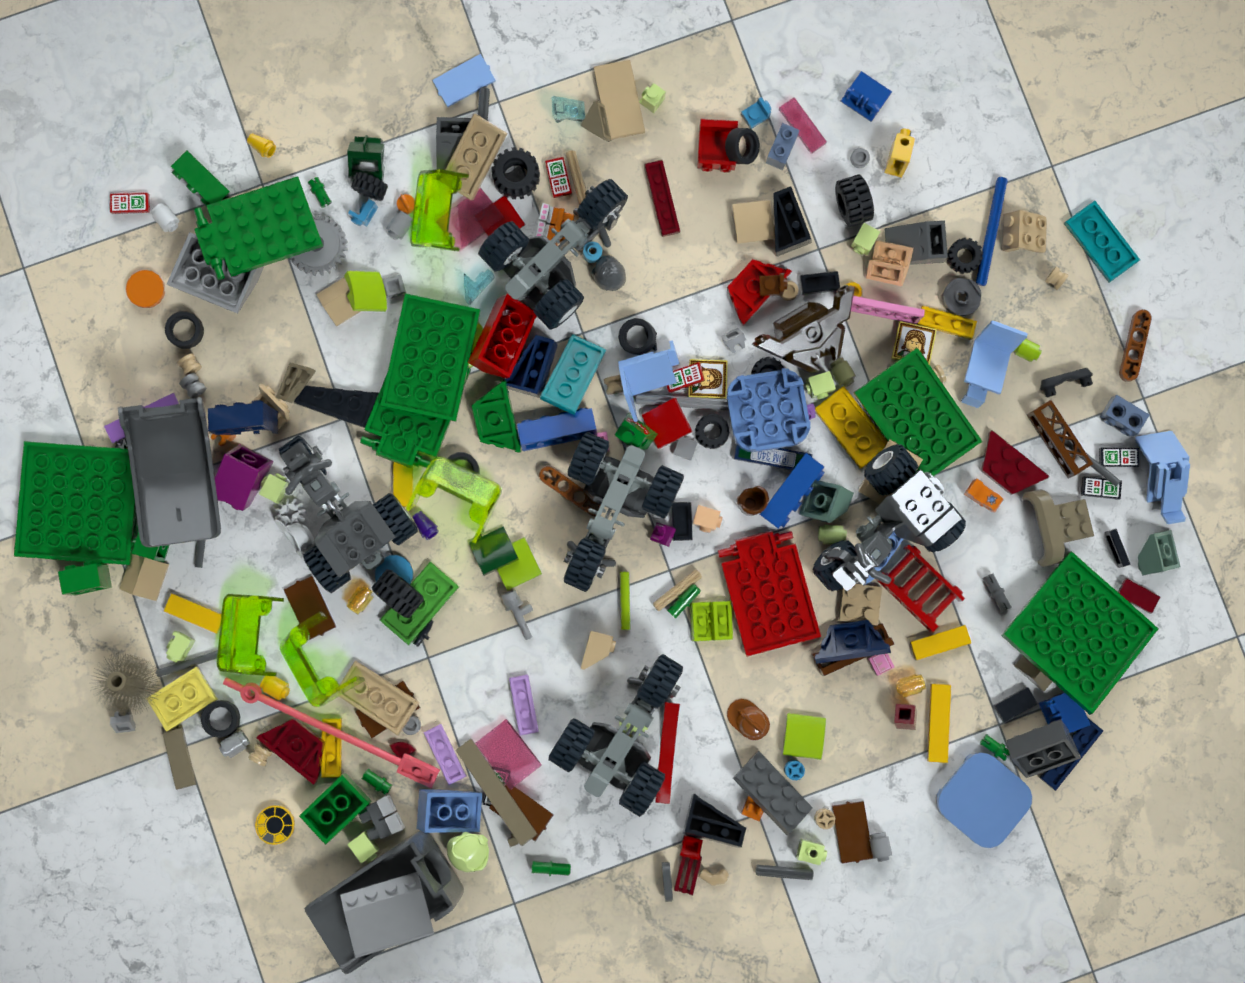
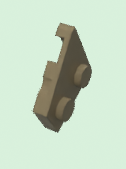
M289 363L276 398L292 403L315 374L316 370Z

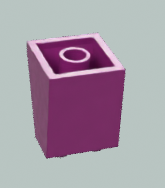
M241 444L224 454L215 477L218 501L226 502L232 508L244 511L252 504L261 487L262 480L267 476L274 461Z

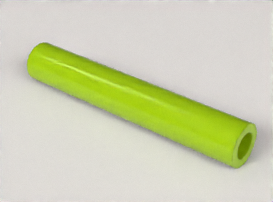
M620 572L621 630H631L629 572Z

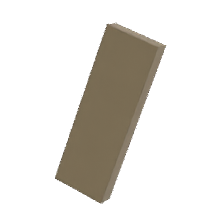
M179 728L164 732L163 738L176 790L196 785L184 729Z

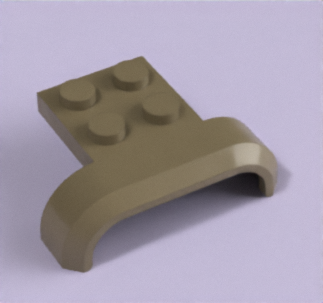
M1040 489L1024 493L1022 500H1028L1032 503L1041 534L1044 556L1041 560H1038V564L1042 567L1059 564L1062 561L1065 553L1064 543L1094 536L1085 499L1054 505L1052 497L1045 490Z

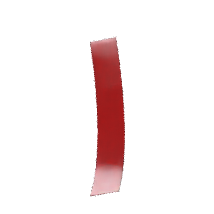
M665 702L658 770L665 774V780L656 795L655 803L670 804L680 708L678 703Z

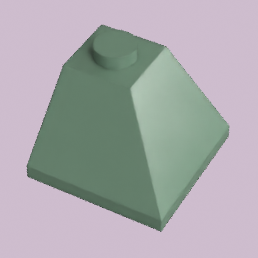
M815 480L811 485L813 487L812 491L807 497L805 496L799 515L831 523L848 511L854 493L840 485Z
M1172 530L1150 534L1138 555V568L1142 576L1179 568L1180 562Z

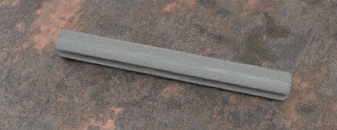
M654 394L636 395V404L659 406L676 398L680 407L729 410L727 399Z

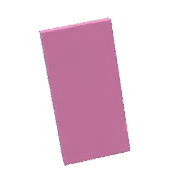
M853 296L851 312L917 324L924 317L925 312L923 309Z

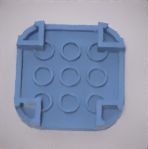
M781 368L778 371L747 376L741 375L730 383L727 390V403L733 437L741 449L747 452L766 451L795 446L806 439L810 431L811 421H809L803 388L804 383L801 377L789 369Z
M980 752L968 755L963 764L937 793V807L940 814L974 843L985 848H993L1001 844L1028 812L1032 804L1031 790L1026 783L995 757Z

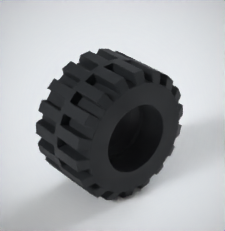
M511 147L512 151L505 149L504 154L499 153L497 155L498 159H494L492 177L494 185L498 188L500 194L504 193L505 197L509 198L511 196L514 200H516V197L524 199V195L530 196L531 191H535L537 189L536 185H539V166L536 158L531 156L528 150L524 152L523 148L516 150V147ZM519 165L527 170L525 178L518 182L506 179L505 172L511 166Z
M858 174L836 181L835 195L844 222L849 227L873 220L874 204L865 179Z
M386 569L371 587L381 600L405 618H410L424 601L423 596L415 588L389 569Z

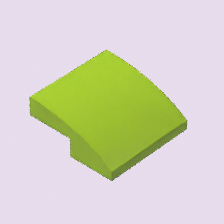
M347 271L344 277L350 289L347 297L353 311L386 312V293L380 272Z
M525 537L512 543L519 560L498 569V573L507 591L542 574Z
M731 601L690 603L692 642L733 640Z
M788 713L783 755L821 760L826 718Z

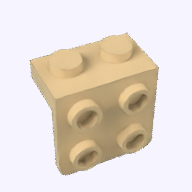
M1023 210L1003 214L1002 251L1011 252L1024 249L1045 253L1046 217Z
M261 383L259 385L260 394L254 400H261L278 411L279 430L290 421L289 407L282 399L277 400L274 396L275 392L268 385L265 387Z

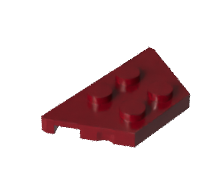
M993 430L988 433L989 438L985 448V458L982 463L981 472L1010 495L1015 494L1050 477Z
M293 718L256 737V739L313 785L317 783L325 741L298 719Z

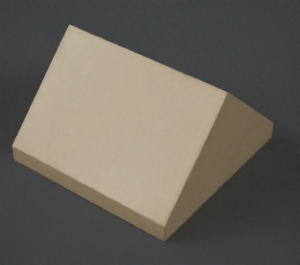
M345 277L316 294L336 326L361 312L353 311L347 297L350 289Z
M132 554L131 565L127 566L120 590L157 601L169 564Z

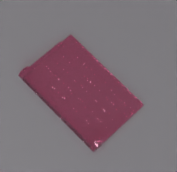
M507 719L475 743L510 790L542 766Z

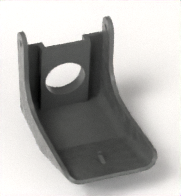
M202 397L179 400L180 404L145 408L143 405L118 407L120 426L125 432L129 452L139 537L142 545L145 547H158L213 539L221 534L206 411Z
M416 832L304 908L305 913L343 973L349 974L384 950L355 958L341 894L418 872L430 919L433 918L435 922L449 914L464 893L463 885L430 833Z

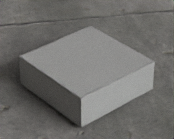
M401 275L383 279L388 299L406 293Z
M682 437L678 439L673 454L691 460L698 442Z

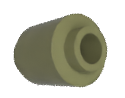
M843 357L830 364L831 372L839 386L844 385V387H847L855 382L854 378L856 375L848 361H845Z

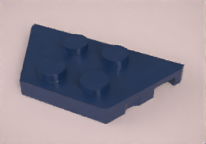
M869 620L835 624L829 626L826 632L827 636L821 643L819 654L815 655V661L817 664L891 653V649Z

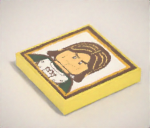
M900 321L891 359L899 360L913 349L918 348L930 365L937 329Z
M690 359L689 365L697 362L701 363L705 381L689 386L688 397L726 399L728 361Z

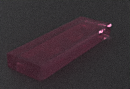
M795 97L779 107V111L789 125L800 130L798 137L811 154L827 143Z

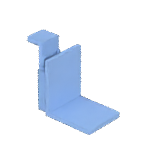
M991 321L974 340L964 382L969 383L966 395L961 400L962 403L979 408L985 403L987 391L1001 394L1010 354L1027 338L1028 333L996 321Z
M673 340L669 341L671 349L657 353L650 352L618 362L624 396L634 422H637L638 419L633 395L677 383L672 366L678 365L679 359Z
M1173 431L1136 436L1135 441L1150 464L1146 501L1148 503L1161 501V515L1166 524L1185 522L1186 517L1181 511L1182 498L1187 494L1189 455Z

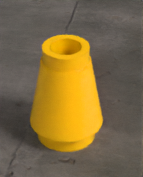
M253 133L247 138V143L262 157L270 158L275 153L276 145L272 140Z

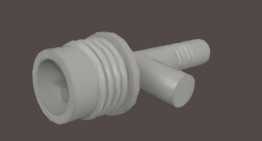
M516 590L505 593L501 596L506 608L505 610H512L525 640L532 638L523 615L533 611L532 606L528 604L519 608L523 601L517 595Z

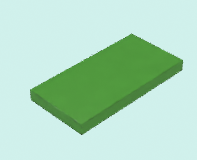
M431 562L410 584L424 598V601L412 616L405 618L390 607L379 620L408 646L459 588L455 582Z

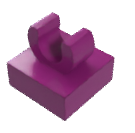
M656 522L650 540L669 547L676 529Z

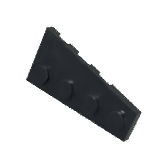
M305 386L294 400V404L365 428L379 392Z

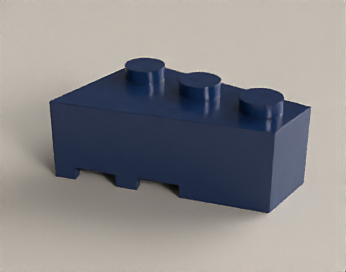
M539 335L533 338L523 352V356L514 366L510 378L504 379L509 390L540 398L558 344L555 340Z
M254 400L251 404L236 402L233 403V406L219 404L215 405V408H208V431L215 435H241V432L253 431V434H260V430H270L272 434H278V411L261 400Z

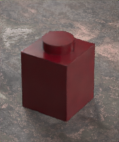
M896 704L894 719L896 729L916 730V706Z

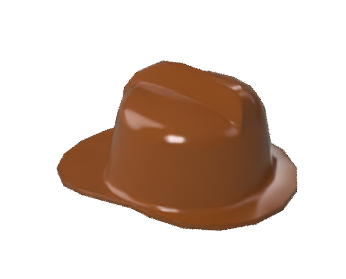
M739 699L730 704L727 711L728 720L744 737L750 740H759L767 735L770 728L769 718L754 703L746 699Z

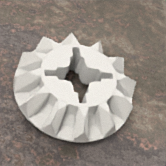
M286 498L279 502L275 508V518L285 526L294 523L302 524L305 520V507L297 499ZM288 506L292 511H298L292 515L291 519L289 516L283 515L288 512Z

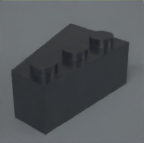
M790 186L773 193L775 252L778 257L811 244L812 239L792 187Z
M693 794L683 834L735 848H742L746 827L722 813L696 794Z

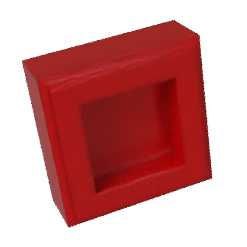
M684 835L679 856L699 860L703 840Z

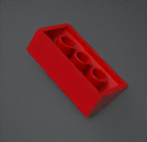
M509 294L497 298L468 363L484 373L510 378L537 317L533 313L534 310L513 299Z

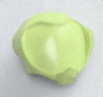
M463 832L460 836L451 838L447 845V856L456 869L463 872L482 871L487 866L489 858L488 839L484 835Z

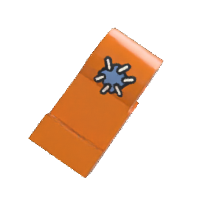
M977 478L971 482L964 493L965 496L994 513L1004 500Z

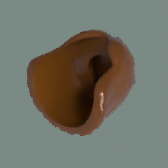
M755 486L743 490L741 495L737 497L736 502L743 514L754 516L764 511L768 505L769 496L763 487Z

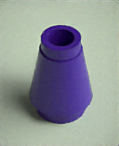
M422 511L417 512L412 517L422 538L425 537L426 540H430L438 534V526Z

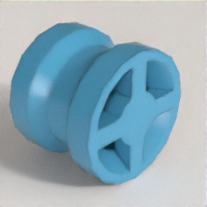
M790 760L785 764L784 772L791 780H800L805 774V768L799 761Z

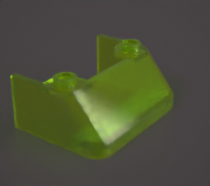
M443 169L420 171L417 179L410 237L412 247L443 251L460 250L459 247H454L455 237H453L451 232H448L452 196L461 190V179L468 178L469 174Z
M435 457L418 481L405 510L410 511L414 508L420 496L425 498L431 497L438 487L472 504L469 510V517L473 522L479 524V528L472 541L476 544L482 537L502 494L501 486L445 457Z
M227 594L224 597L217 654V668L219 671L246 675H277V672L265 671L266 660L264 656L258 655L257 652L261 616H267L270 613L272 601L284 602V598Z
M318 612L294 627L280 643V652L308 702L314 707L326 705L365 681L364 677L355 676L339 686L335 678L326 676L320 679L302 646L310 638L308 630L329 618L328 614Z

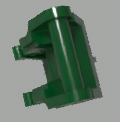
M368 135L365 137L355 136L354 142H350L347 150L349 179H353L357 172H362L383 181L385 144H383L381 138H371ZM360 162L374 163L375 166H378L379 171L357 170L355 165H360Z

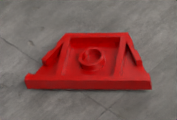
M752 259L727 286L741 325L744 326L770 297L760 296L759 276H773L784 273V278H787L792 273L790 269L775 267L776 265L764 264L761 261Z

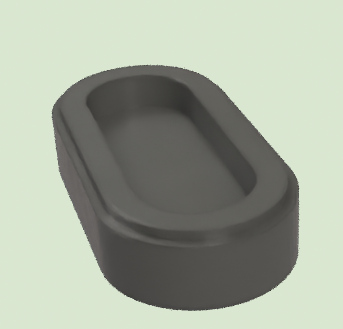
M662 862L665 902H672L670 862Z

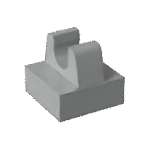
M739 328L721 336L723 342L732 353L736 352L734 346L737 344L742 349L745 348L744 341L746 338Z
M126 710L125 716H121L120 712L117 711L114 717H110V725L115 733L135 731L136 724L132 713L130 715V711Z

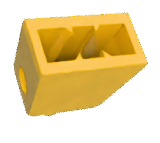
M903 128L900 130V133L896 134L891 145L884 173L900 178L903 177L910 163L915 138L911 137V130Z

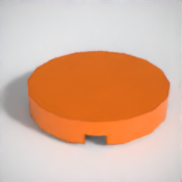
M137 271L127 281V296L138 307H154L161 302L165 295L164 281L153 271Z

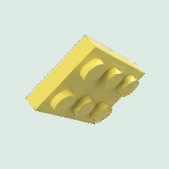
M195 667L154 693L156 695H151L150 702L148 700V703L167 732L204 709L211 702L218 700L200 669Z

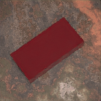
M1127 578L1124 579L1118 590V593L1129 603L1149 614L1153 613L1161 598Z

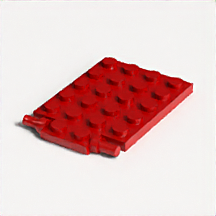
M772 530L736 539L734 540L735 544L730 545L729 548L717 550L719 558L739 555V559L721 563L746 657L821 637L796 543L780 548L776 546L781 544V541L793 539L792 531L773 534Z

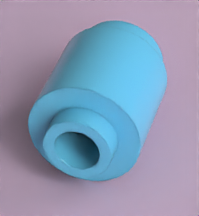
M588 242L584 246L582 255L585 261L595 263L602 255V247L599 243ZM589 249H595L596 253L591 254Z

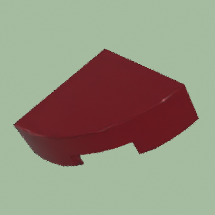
M396 742L389 745L395 755L401 759L405 753L410 755L417 750L412 744L407 742Z

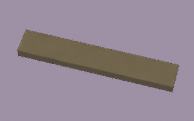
M470 739L457 748L455 751L519 844L523 846L537 836V832L475 742Z

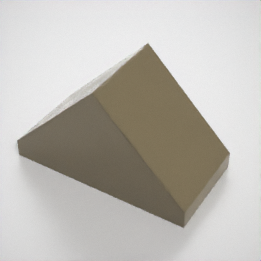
M595 101L580 126L601 139L610 142L611 136L605 106Z
M1024 656L1014 665L1042 692L1052 683L1046 675Z

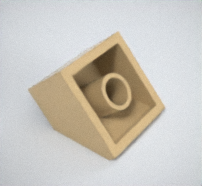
M591 631L580 669L585 670L606 658L609 652L613 653L616 641H613V636Z

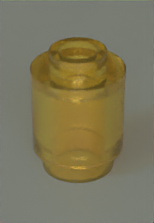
M365 585L363 587L358 586L347 600L346 606L356 614L363 612L374 598L372 595L373 591Z
M913 674L898 679V684H895L898 694L904 698L922 693V690L926 689L925 681L921 674Z

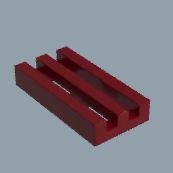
M682 856L674 891L693 896L702 856L696 862L690 890L687 889L694 859H689L683 887L681 888L679 884L686 857Z

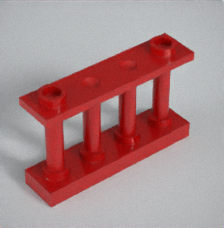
M906 545L903 549L907 554L889 573H885V575L891 578V582L885 584L877 579L875 580L929 632H934L939 627L935 623L937 621L936 618L954 599L960 602L965 598L962 596V590L956 585L952 586L920 555L921 551L916 546ZM914 558L922 567L903 586L898 587L893 583L895 581L894 578ZM928 572L936 580L917 600L914 599L912 601L907 596L909 594L908 591ZM942 585L949 594L931 613L926 614L921 610L923 608L922 605Z

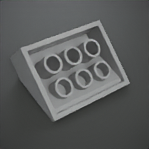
M189 232L167 285L238 314L256 286L264 266L231 277L226 261L223 260L221 267L225 278L218 280L211 265L205 263L197 236Z
M418 872L340 895L355 958L434 934Z

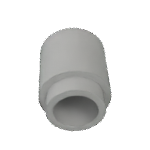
M400 211L387 226L386 230L389 231L387 235L394 240L398 238L402 240L411 227L413 219Z
M241 730L221 741L219 749L224 757L229 756L232 758L246 749L250 742Z
M886 832L871 834L869 842L873 859L877 858L878 862L889 860L892 851Z

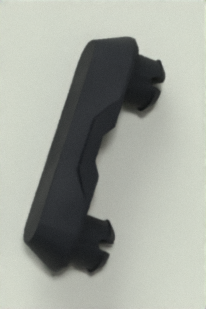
M1083 368L1041 380L1040 390H1043L1045 397L1048 398L1055 396V386L1065 381L1080 380L1081 387L1091 386L1093 384L1091 378L1093 373L1088 368Z

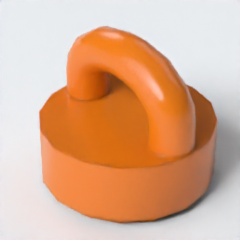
M401 194L397 200V208L399 211L410 214L415 210L416 202L412 196Z

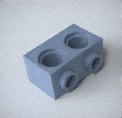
M782 123L767 157L766 164L783 170L800 130Z
M1118 395L1111 397L1100 415L1106 424L1121 429L1120 432L1129 437L1139 434L1150 416ZM1113 408H1116L1119 411L1118 417L1113 415ZM1129 418L1134 419V427L1129 424Z

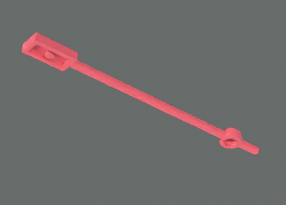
M227 677L223 682L224 685L239 691L241 698L245 702L255 703L258 700L399 766L397 773L431 789L436 781L440 769L406 753L401 759L262 694L261 688L256 683L250 682L244 686Z

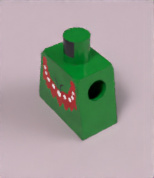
M628 413L618 427L615 436L628 446L632 445L642 450H647L657 436V433L639 420L634 422L632 415Z

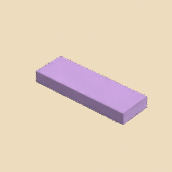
M529 675L509 678L519 736L539 732Z
M442 724L423 732L448 785L466 777L467 775Z

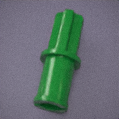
M692 584L682 596H678L679 599L667 611L674 618H677L687 606L690 607L689 604L698 596L701 590L695 584Z
M552 860L550 862L533 861L532 873L549 874V876L551 874L569 876L571 864L553 863Z

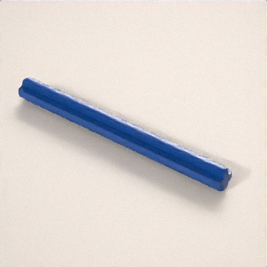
M998 177L996 181L982 249L983 259L979 265L976 283L979 286H985L988 280L1008 179L1005 177Z

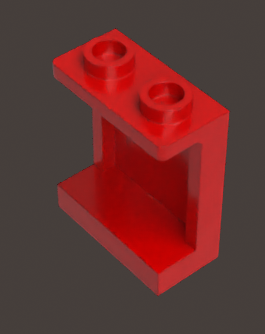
M700 119L697 169L705 172L713 171V169L724 173H729L731 170L735 171L736 162L729 161L725 151V141L731 130L738 128V121Z

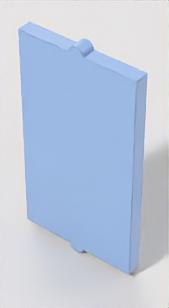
M481 54L432 81L439 91L438 95L443 98L445 104L449 107L496 80L490 71V66L486 64Z

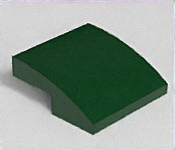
M504 526L469 542L484 576L519 560Z

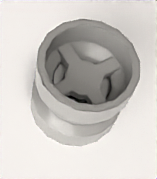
M196 373L185 376L179 383L183 389L188 391L187 395L190 399L197 398L207 389L203 383L198 381L199 378Z

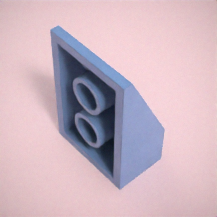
M419 789L416 829L424 833L480 832L482 792Z

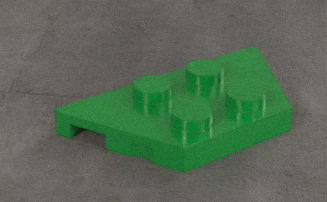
M503 380L472 404L475 423L481 443L493 444L496 447L508 448L520 453L522 448L506 380Z

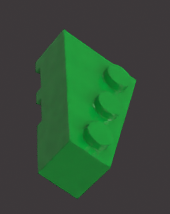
M187 150L171 165V169H173L171 173L178 180L183 179L187 183L186 187L193 194L197 192L202 197L200 201L206 206L222 201L230 193Z

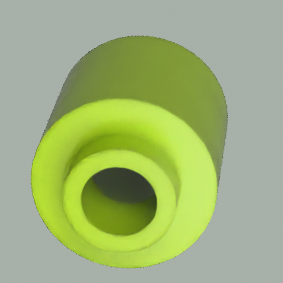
M1025 339L1013 352H1015V355L1032 362L1033 360H1038L1042 350L1039 349L1040 345Z

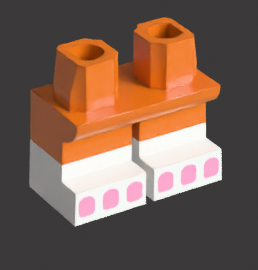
M542 203L535 237L545 235L551 240L555 236L551 229L554 228L557 232H560L562 229L561 225L567 219L574 221V215L565 212L564 208H555L549 204ZM565 237L559 240L560 243L565 239Z

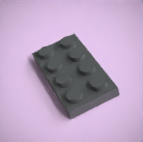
M760 751L756 752L733 777L735 782L786 835L791 834L813 808Z

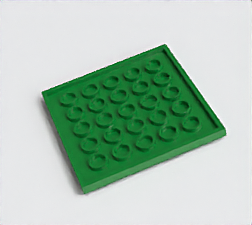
M24 441L14 557L80 562L95 561L107 564L131 565L133 551L131 545L134 540L136 505L128 449Z
M1071 551L1064 557L1001 636L1091 715L1159 628Z

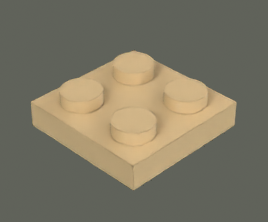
M855 584L848 591L842 588L839 621L856 622L869 620L872 625L877 626L882 587Z

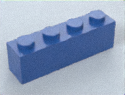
M580 408L576 411L575 415L569 412H561L556 416H542L537 420L527 419L517 424L522 451L581 440L587 432L597 436L592 408Z
M805 453L768 502L767 507L759 515L778 529L780 526L784 528L790 520L788 515L791 511L796 512L802 504L800 499L803 495L807 497L812 491V483L815 480L819 481L824 475V466Z

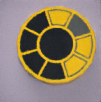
M268 806L256 818V833L267 844H282L294 832V816L284 806Z

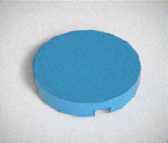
M398 555L385 557L384 562L375 569L376 581L386 569L392 570L409 584L413 580L411 564L405 558Z

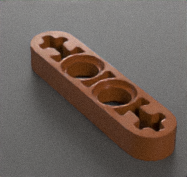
M1147 310L1137 311L1133 314L1119 371L1120 378L1125 382L1135 380L1140 372L1152 316ZM1143 315V318L1146 319V321L1141 323L1140 328H1135V326L1137 327L1140 325L1141 320L1138 317ZM1134 332L1141 333L1142 340L1140 342L1133 339ZM1130 350H1135L1138 353L1136 360H1132L1129 357ZM1130 364H1136L1131 366L1130 372L1133 373V375L1128 377V374L1125 373V371H1127L1130 368Z
M550 466L541 469L539 477L544 484L590 516L596 517L595 514L588 511L591 508L589 505L586 508L583 507L589 497L583 491V488ZM549 471H552L551 475L555 479L557 478V475L560 476V478L556 481L555 486L551 485L554 482L553 480L549 478L547 480H544V472L548 473ZM561 481L569 483V489L565 492L560 491L558 488V484ZM576 492H582L585 495L583 502H576L574 500ZM593 500L589 501L593 505L597 503Z

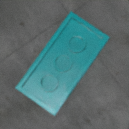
M1095 200L1064 222V225L1108 283L1140 261V258Z
M572 334L540 396V400L575 415L606 353V349Z

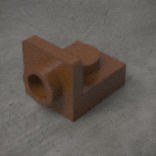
M784 273L773 276H759L760 296H783L784 290H787L788 282L787 278H784Z

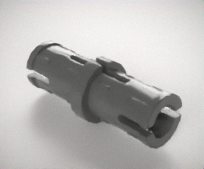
M994 573L984 577L983 580L991 593L989 595L991 598H994L1000 612L1002 613L1007 611L1006 609L1012 608L1004 594V588L1000 587Z

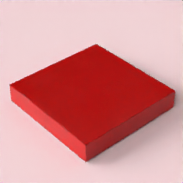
M676 398L642 415L646 425L657 433L654 442L658 449L692 433V429Z

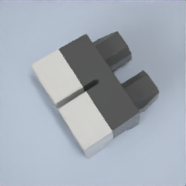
M390 794L368 805L365 810L358 814L362 823L371 819L375 827L366 831L370 840L383 839L405 828L398 812L381 820V818L397 810Z

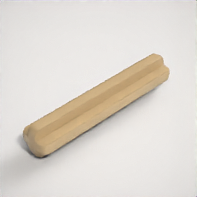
M572 150L566 152V158L580 205L585 198L584 193L586 189L576 152Z
M694 570L653 603L656 610H662L692 584L702 578L701 573L698 570Z

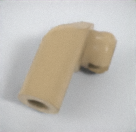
M703 868L698 877L715 886L727 882L729 874L724 869H721L716 874H711Z

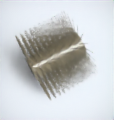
M125 653V656L123 654L125 658L124 663V659L121 660L120 656L119 661H115V664L114 662L111 663L112 670L109 667L107 668L108 673L105 670L104 672L101 670L102 674L99 675L108 678L105 679L107 681L97 680L100 682L96 683L104 684V686H100L105 688H102L103 690L99 692L104 693L102 696L104 699L106 698L105 704L108 698H110L108 706H115L116 709L124 714V711L126 713L124 707L127 709L128 703H130L128 712L130 711L131 715L132 706L135 707L136 704L139 705L141 702L145 706L143 702L145 698H142V695L151 698L150 694L153 693L146 690H151L148 688L159 685L148 681V679L151 680L150 678H152L149 675L152 672L146 668L148 666L144 667V663L136 664L137 661H134V657L131 655L129 658L132 662H130L126 658Z

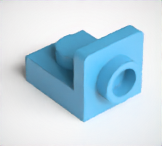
M760 97L755 104L743 110L741 115L749 128L752 129L769 119L772 109L768 101H764Z
M368 199L367 203L362 204L359 210L360 215L349 210L348 215L354 224L358 226L363 224L367 227L378 206L374 201Z

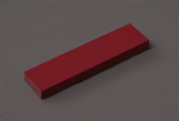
M663 160L644 164L662 237L680 233Z

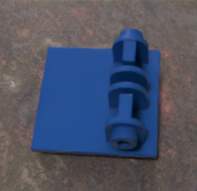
M861 71L840 102L872 122L892 91Z
M1066 693L1039 703L1047 724L1062 720L1070 733L1090 726L1084 709Z

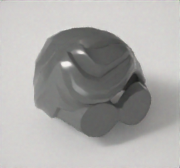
M611 255L599 258L596 267L592 270L595 283L599 288L606 291H616L622 288L626 282L623 265Z

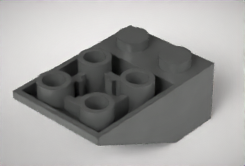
M437 117V179H441L471 118Z
M945 220L925 221L884 229L885 242L914 248L910 265L944 263L948 258Z

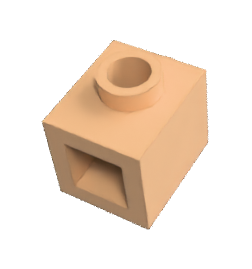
M698 505L692 525L700 527L699 530L710 533L711 530L715 531L716 527L720 528L723 517L719 516L721 511Z

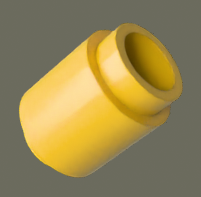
M267 674L260 683V688L263 689L264 693L279 701L282 698L285 699L290 692L289 683L274 675L270 676Z

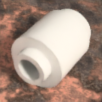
M161 203L152 209L153 219L164 232H173L178 228L179 219L168 206Z

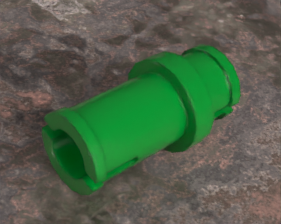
M315 177L314 181L313 179L308 181L311 187L310 191L312 194H315L321 208L326 207L325 205L329 206L332 201L324 189L325 185L320 182L319 177Z
M988 734L980 742V745L994 753L993 756L996 758L1000 757L1005 761L1007 756L1010 755L1009 750L1005 748V744L998 743Z
M367 769L361 778L375 787V791H380L384 795H387L393 786L387 782L385 777L381 778L370 769Z

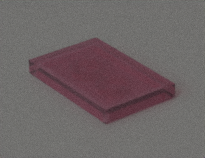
M479 188L474 200L466 198L438 219L436 223L460 252L501 221L504 216L482 188Z

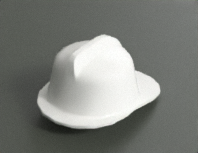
M275 519V523L280 531L291 542L298 555L302 558V552L314 543V538L309 529L301 523L285 526L278 519Z

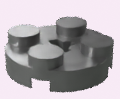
M954 279L945 287L942 294L944 306L954 315H970L980 305L981 290L973 280ZM958 293L966 294L965 302L958 300Z

